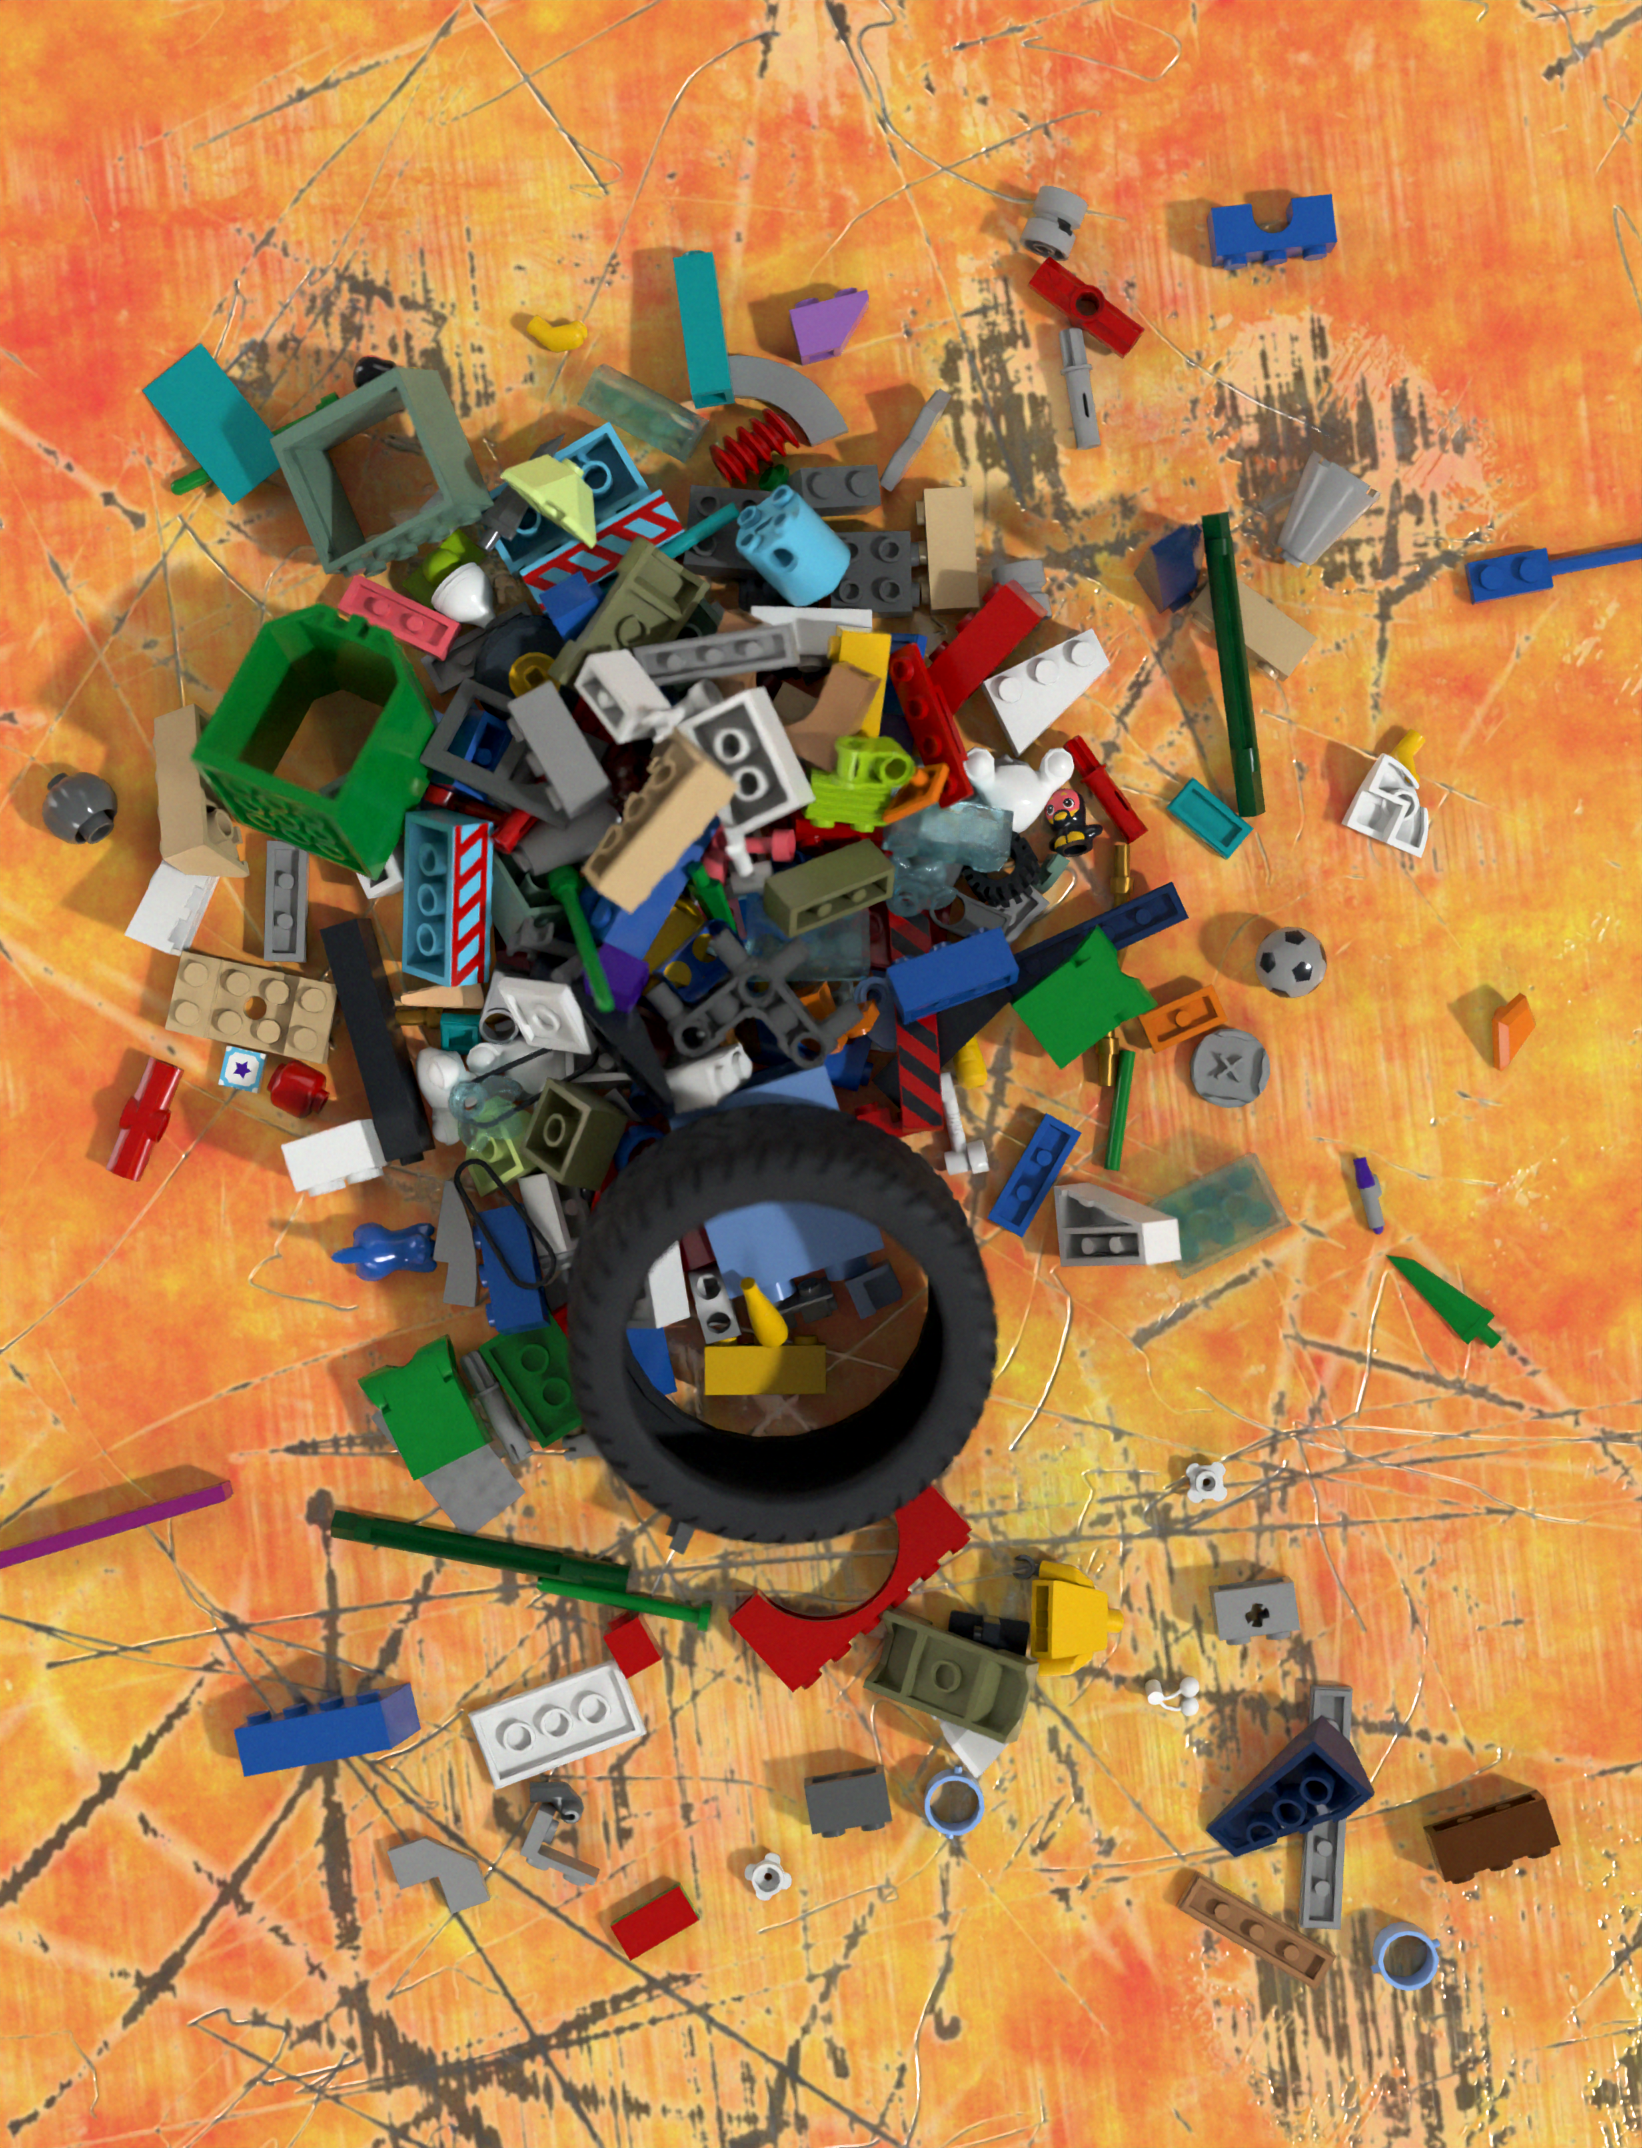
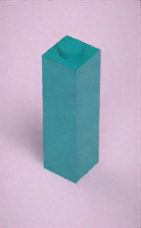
M701 250L688 251L681 257H674L673 263L692 399L695 409L735 403L717 267L713 251L706 253Z

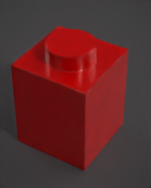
M625 1611L607 1622L610 1628L605 1630L603 1639L626 1679L662 1659L664 1652L641 1612L631 1616L628 1611Z

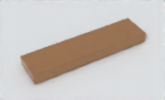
M1198 1871L1194 1874L1177 1903V1908L1314 1990H1317L1336 1958L1333 1951Z

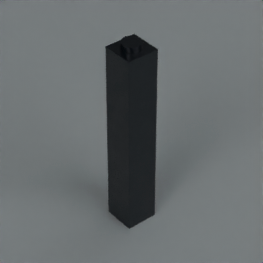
M356 918L320 929L385 1161L389 1162L400 1159L401 1166L425 1160L423 1152L436 1149L403 1031L396 1019V1006L371 919Z

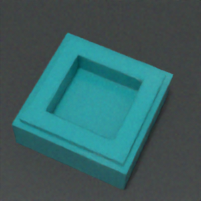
M442 1013L440 1019L441 1050L448 1052L457 1051L460 1055H468L472 1048L483 1042V1037L479 1031L480 1015Z

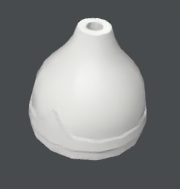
M474 562L467 563L452 572L439 585L432 596L431 603L434 605V608L439 613L460 624H472L488 629L497 621L493 609V590L490 580Z

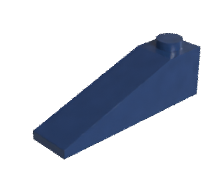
M1183 524L1151 545L1134 572V576L1159 613L1164 612L1168 608H1170L1172 613H1175L1193 601L1190 594L1198 586L1205 552L1202 524Z
M1320 1716L1298 1734L1207 1825L1206 1831L1234 1857L1272 1845L1277 1842L1278 1838L1299 1831L1300 1834L1312 1831L1314 1825L1332 1820L1334 1823L1346 1819L1371 1799L1375 1791L1352 1743L1323 1716Z

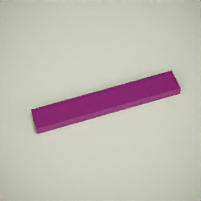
M230 1480L1 1549L0 1569L226 1501L234 1494Z

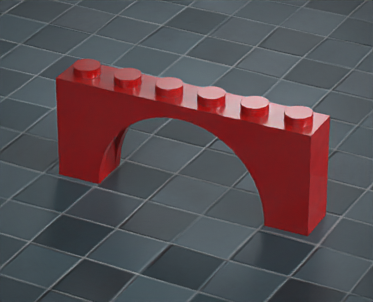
M934 1484L928 1487L916 1499L909 1501L906 1506L895 1511L894 1515L898 1525L899 1540L894 1565L880 1589L864 1603L837 1614L810 1615L793 1611L778 1604L757 1588L729 1614L728 1622L792 1692L796 1691L800 1686L806 1690L813 1685L822 1675L819 1669L828 1660L831 1659L834 1663L839 1661L852 1648L849 1643L851 1639L859 1632L864 1636L871 1632L881 1622L882 1619L878 1615L889 1605L894 1609L909 1597L911 1591L908 1588L918 1578H921L923 1582L929 1579L941 1567L938 1562L941 1557L948 1551L952 1554L957 1553L969 1542L971 1538L967 1534L972 1530L971 1524Z

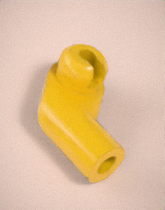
M536 315L526 327V331L555 353L577 349L583 344L588 335L586 326L580 321L575 320L570 324L552 327L539 315Z
M1410 729L1389 756L1405 766L1419 784L1420 776L1416 773L1413 756L1426 740L1418 732Z

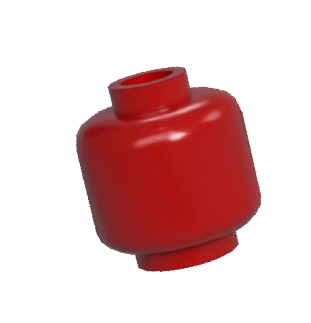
M292 1060L287 1065L284 1063L279 1064L267 1085V1091L271 1092V1103L299 1119L306 1118L312 1111L319 1114L330 1096V1092L325 1090L326 1076L299 1060Z

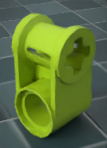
M841 736L836 740L835 747L839 752L836 769L832 770L830 774V781L836 786L854 790L867 787L896 788L906 784L913 776L914 763L911 757L891 737Z

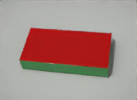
M679 1882L611 1922L610 1927L631 1961L700 1920V1916Z

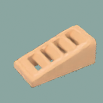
M484 983L450 988L437 985L403 993L400 997L402 1004H407L408 1006L483 1009L487 993Z

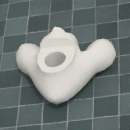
M973 747L966 753L969 760L963 763L970 784L978 792L995 821L1002 829H1006L1009 834H1011L1012 830L1017 833L1025 831L1043 811L1051 795L1071 778L1074 769L1072 755L1063 748L1049 749L1042 758L1039 771H1034L1027 762L1010 758L1007 754L1002 755L1001 758L994 759L986 748Z
M520 1034L511 1042L502 1045L490 1042L479 1043L470 1050L466 1063L469 1072H473L479 1077L542 1048L528 1046L523 1034ZM552 1050L505 1071L503 1081L513 1093V1098L517 1101H526L542 1092L548 1077L559 1080L566 1077L565 1051ZM538 1101L534 1104V1110L536 1108Z
M432 1047L422 1049L416 1059V1076L420 1090L432 1108V1133L439 1142L450 1146L457 1143L464 1134L463 1119L459 1111L460 1094L465 1085L477 1078V1076L473 1072L466 1071L457 1051L448 1052ZM480 1083L469 1090L465 1099V1107L475 1105L482 1097L486 1096Z

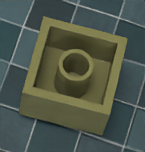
M548 1077L518 1151L560 1184L599 1191L605 1175L608 1173L620 1138L623 1136L629 1116L586 1085Z

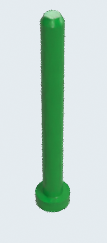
M543 1577L538 1578L536 1585L540 1592L698 1624L697 1630L703 1632L708 1630L713 1605L702 1603L701 1608Z

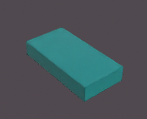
M1193 777L1165 808L1225 860L1233 854L1254 829Z

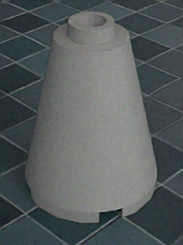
M1313 451L1308 458L1277 541V545L1283 548L1279 556L1297 568H1300L1303 562L1311 566L1381 495L1380 492L1372 488L1366 494L1371 486L1334 462H1329L1324 458L1320 464L1319 461L1323 456L1316 451Z
M611 799L573 818L566 830L539 818L515 846L516 849L511 852L522 873L529 871L533 876H537L563 865L571 866L588 861L610 826H619L622 822L615 806L611 804Z

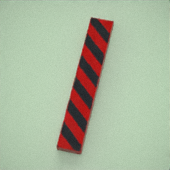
M928 895L892 896L888 898L887 909L891 963L903 956L913 955L916 958L929 953L931 935ZM894 1003L902 1133L943 1131L944 1118L936 1013L903 1025Z

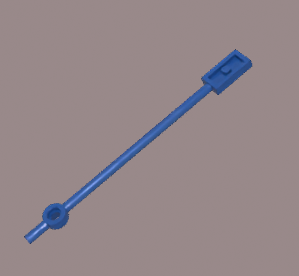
M1642 543L1554 560L1548 559L1547 549L1543 548L1467 563L1464 566L1472 605L1550 590L1554 587L1552 576L1642 559Z

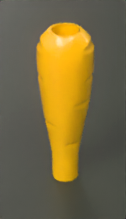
M973 1036L953 1056L956 1077L960 1086L966 1090L984 1086L988 1079L984 1058L976 1036Z
M744 1278L740 1282V1287L745 1296L750 1322L759 1343L767 1348L779 1347L788 1337V1327L771 1301L759 1289L754 1278Z

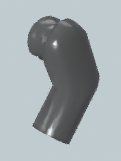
M530 1782V1803L551 1802L561 1814V1819L569 1824L576 1823L582 1818L584 1810L582 1799L568 1783Z

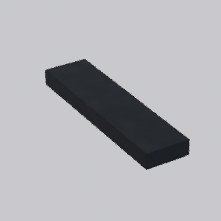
M1006 987L942 1010L936 1016L940 1069L1014 997ZM896 1055L871 1081L900 1109L898 1058Z

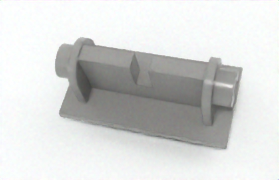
M827 1276L820 1279H806L796 1286L797 1290L794 1294L773 1303L784 1319L788 1330L798 1327L794 1316L795 1313L802 1312L805 1324L832 1316L831 1311L838 1309Z

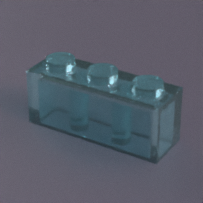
M605 363L594 369L577 404L683 463L693 456L710 422Z
M899 789L894 790L893 794L891 795V801L893 800ZM963 801L942 809L937 802L883 827L881 849L893 851L895 855L900 857L921 856L931 858L934 862L942 865L954 863L968 865L979 872L999 871L1010 856L1014 811Z

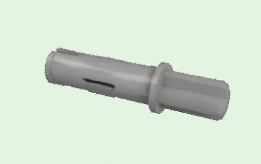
M1075 327L1064 329L1059 332L1064 369L1060 372L1066 378L1077 450L1093 449L1099 447L1101 441L1089 371L1092 370V365L1087 364L1082 330Z
M474 1350L462 1356L460 1364L475 1391L472 1396L474 1399L478 1398L511 1460V1464L514 1465L520 1459L523 1461L533 1455L535 1451L531 1448L499 1387L501 1386L500 1381H496L480 1350Z

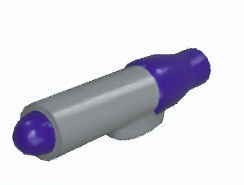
M1366 1157L1356 1158L1353 1160L1355 1179L1360 1190L1368 1225L1375 1234L1380 1235L1385 1225L1378 1199L1382 1195L1381 1186L1377 1175L1371 1172Z

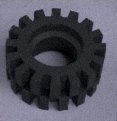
M999 829V836H996L993 830L986 832L988 839L985 841L978 836L974 840L978 847L975 849L968 846L966 853L969 858H963L962 863L966 869L962 870L963 875L973 893L981 902L985 903L987 901L990 907L997 908L998 901L1003 908L1010 907V899H1014L1016 904L1023 902L1020 894L1024 892L1029 897L1033 893L1030 884L1037 886L1039 878L1036 873H1040L1038 859L1028 841L1024 837L1021 838L1019 833L1013 830L1009 835L1006 829ZM1004 857H1010L1015 860V868L1007 877L992 880L987 876L988 868L996 860Z

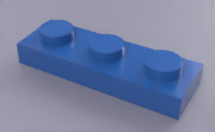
M1045 1113L987 1218L1023 1237L1080 1137L1081 1132Z

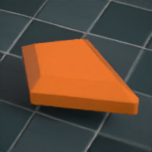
M945 763L925 767L914 766L912 778L901 786L881 816V819L890 824L936 804L950 768Z
M1521 993L1513 998L1505 1007L1499 1006L1492 1018L1493 1066L1499 1071H1503L1510 1064L1536 1026L1527 997Z

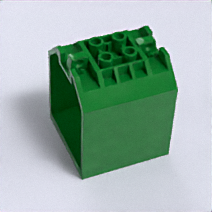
M319 602L263 624L189 759L238 823L377 881L405 830V812L415 811L430 783L434 769L420 763V758L439 724L432 703L425 696L423 687L413 671V665L408 662L403 653V647L395 641L392 631L375 624L371 626L367 618L355 613L352 614L346 625L335 621L339 615L337 609ZM343 689L385 709L334 801L278 778L273 774L313 701Z

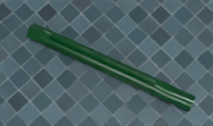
M1228 511L1202 515L1201 520L1239 817H1254L1266 811L1229 515Z
M335 1510L331 1523V1537L621 1593H626L630 1573V1566L340 1510Z

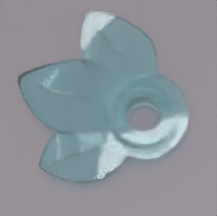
M895 852L889 857L888 860L895 866L893 896L886 899V905L892 913L902 917H911L919 914L923 909L938 910L948 906L957 896L958 890L945 884L946 866L943 858H937L913 867L910 861L900 852Z
M492 1075L480 1084L465 1082L452 1090L448 1106L452 1115L458 1120V1136L464 1145L481 1153L485 1149L489 1137L507 1140L522 1133L521 1119L516 1110L510 1106L523 1090V1086L509 1077ZM475 1097L477 1101L476 1106L471 1110H465L463 1107L465 1099Z

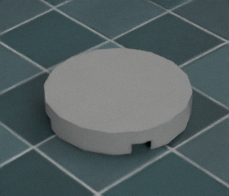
M1220 1029L1205 1036L1194 1048L1189 1062L1190 1079L1197 1093L1208 1103L1222 1108L1242 1107L1255 1100L1266 1088L1270 1076V1060L1266 1050L1252 1034L1239 1029Z

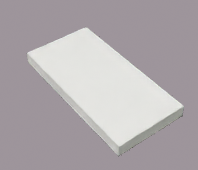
M615 1658L473 1710L468 1714L496 1790L640 1737L647 1732L628 1679L625 1678Z

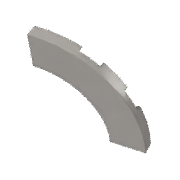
M741 355L729 356L735 398L757 399L779 408L799 426L811 447L848 433L847 425L834 403L815 383L798 371L769 359Z

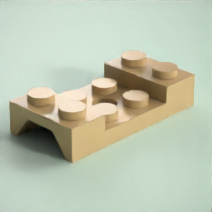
M182 951L165 1030L240 1045L319 1064H327L329 1036L335 1009L339 1003V996L335 984ZM256 996L261 997L267 1005L265 1015L258 1020L250 1018L246 1012L247 1002Z

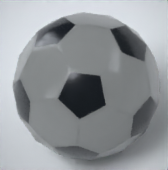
M1284 927L1267 935L1258 946L1255 957V971L1260 983L1268 991L1282 998H1298L1315 990L1323 980L1327 967V957L1322 943L1312 933L1299 927Z

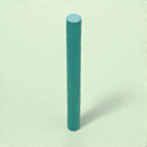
M731 502L666 543L659 550L671 559H674L737 519L741 513L735 503ZM620 573L599 586L605 597Z

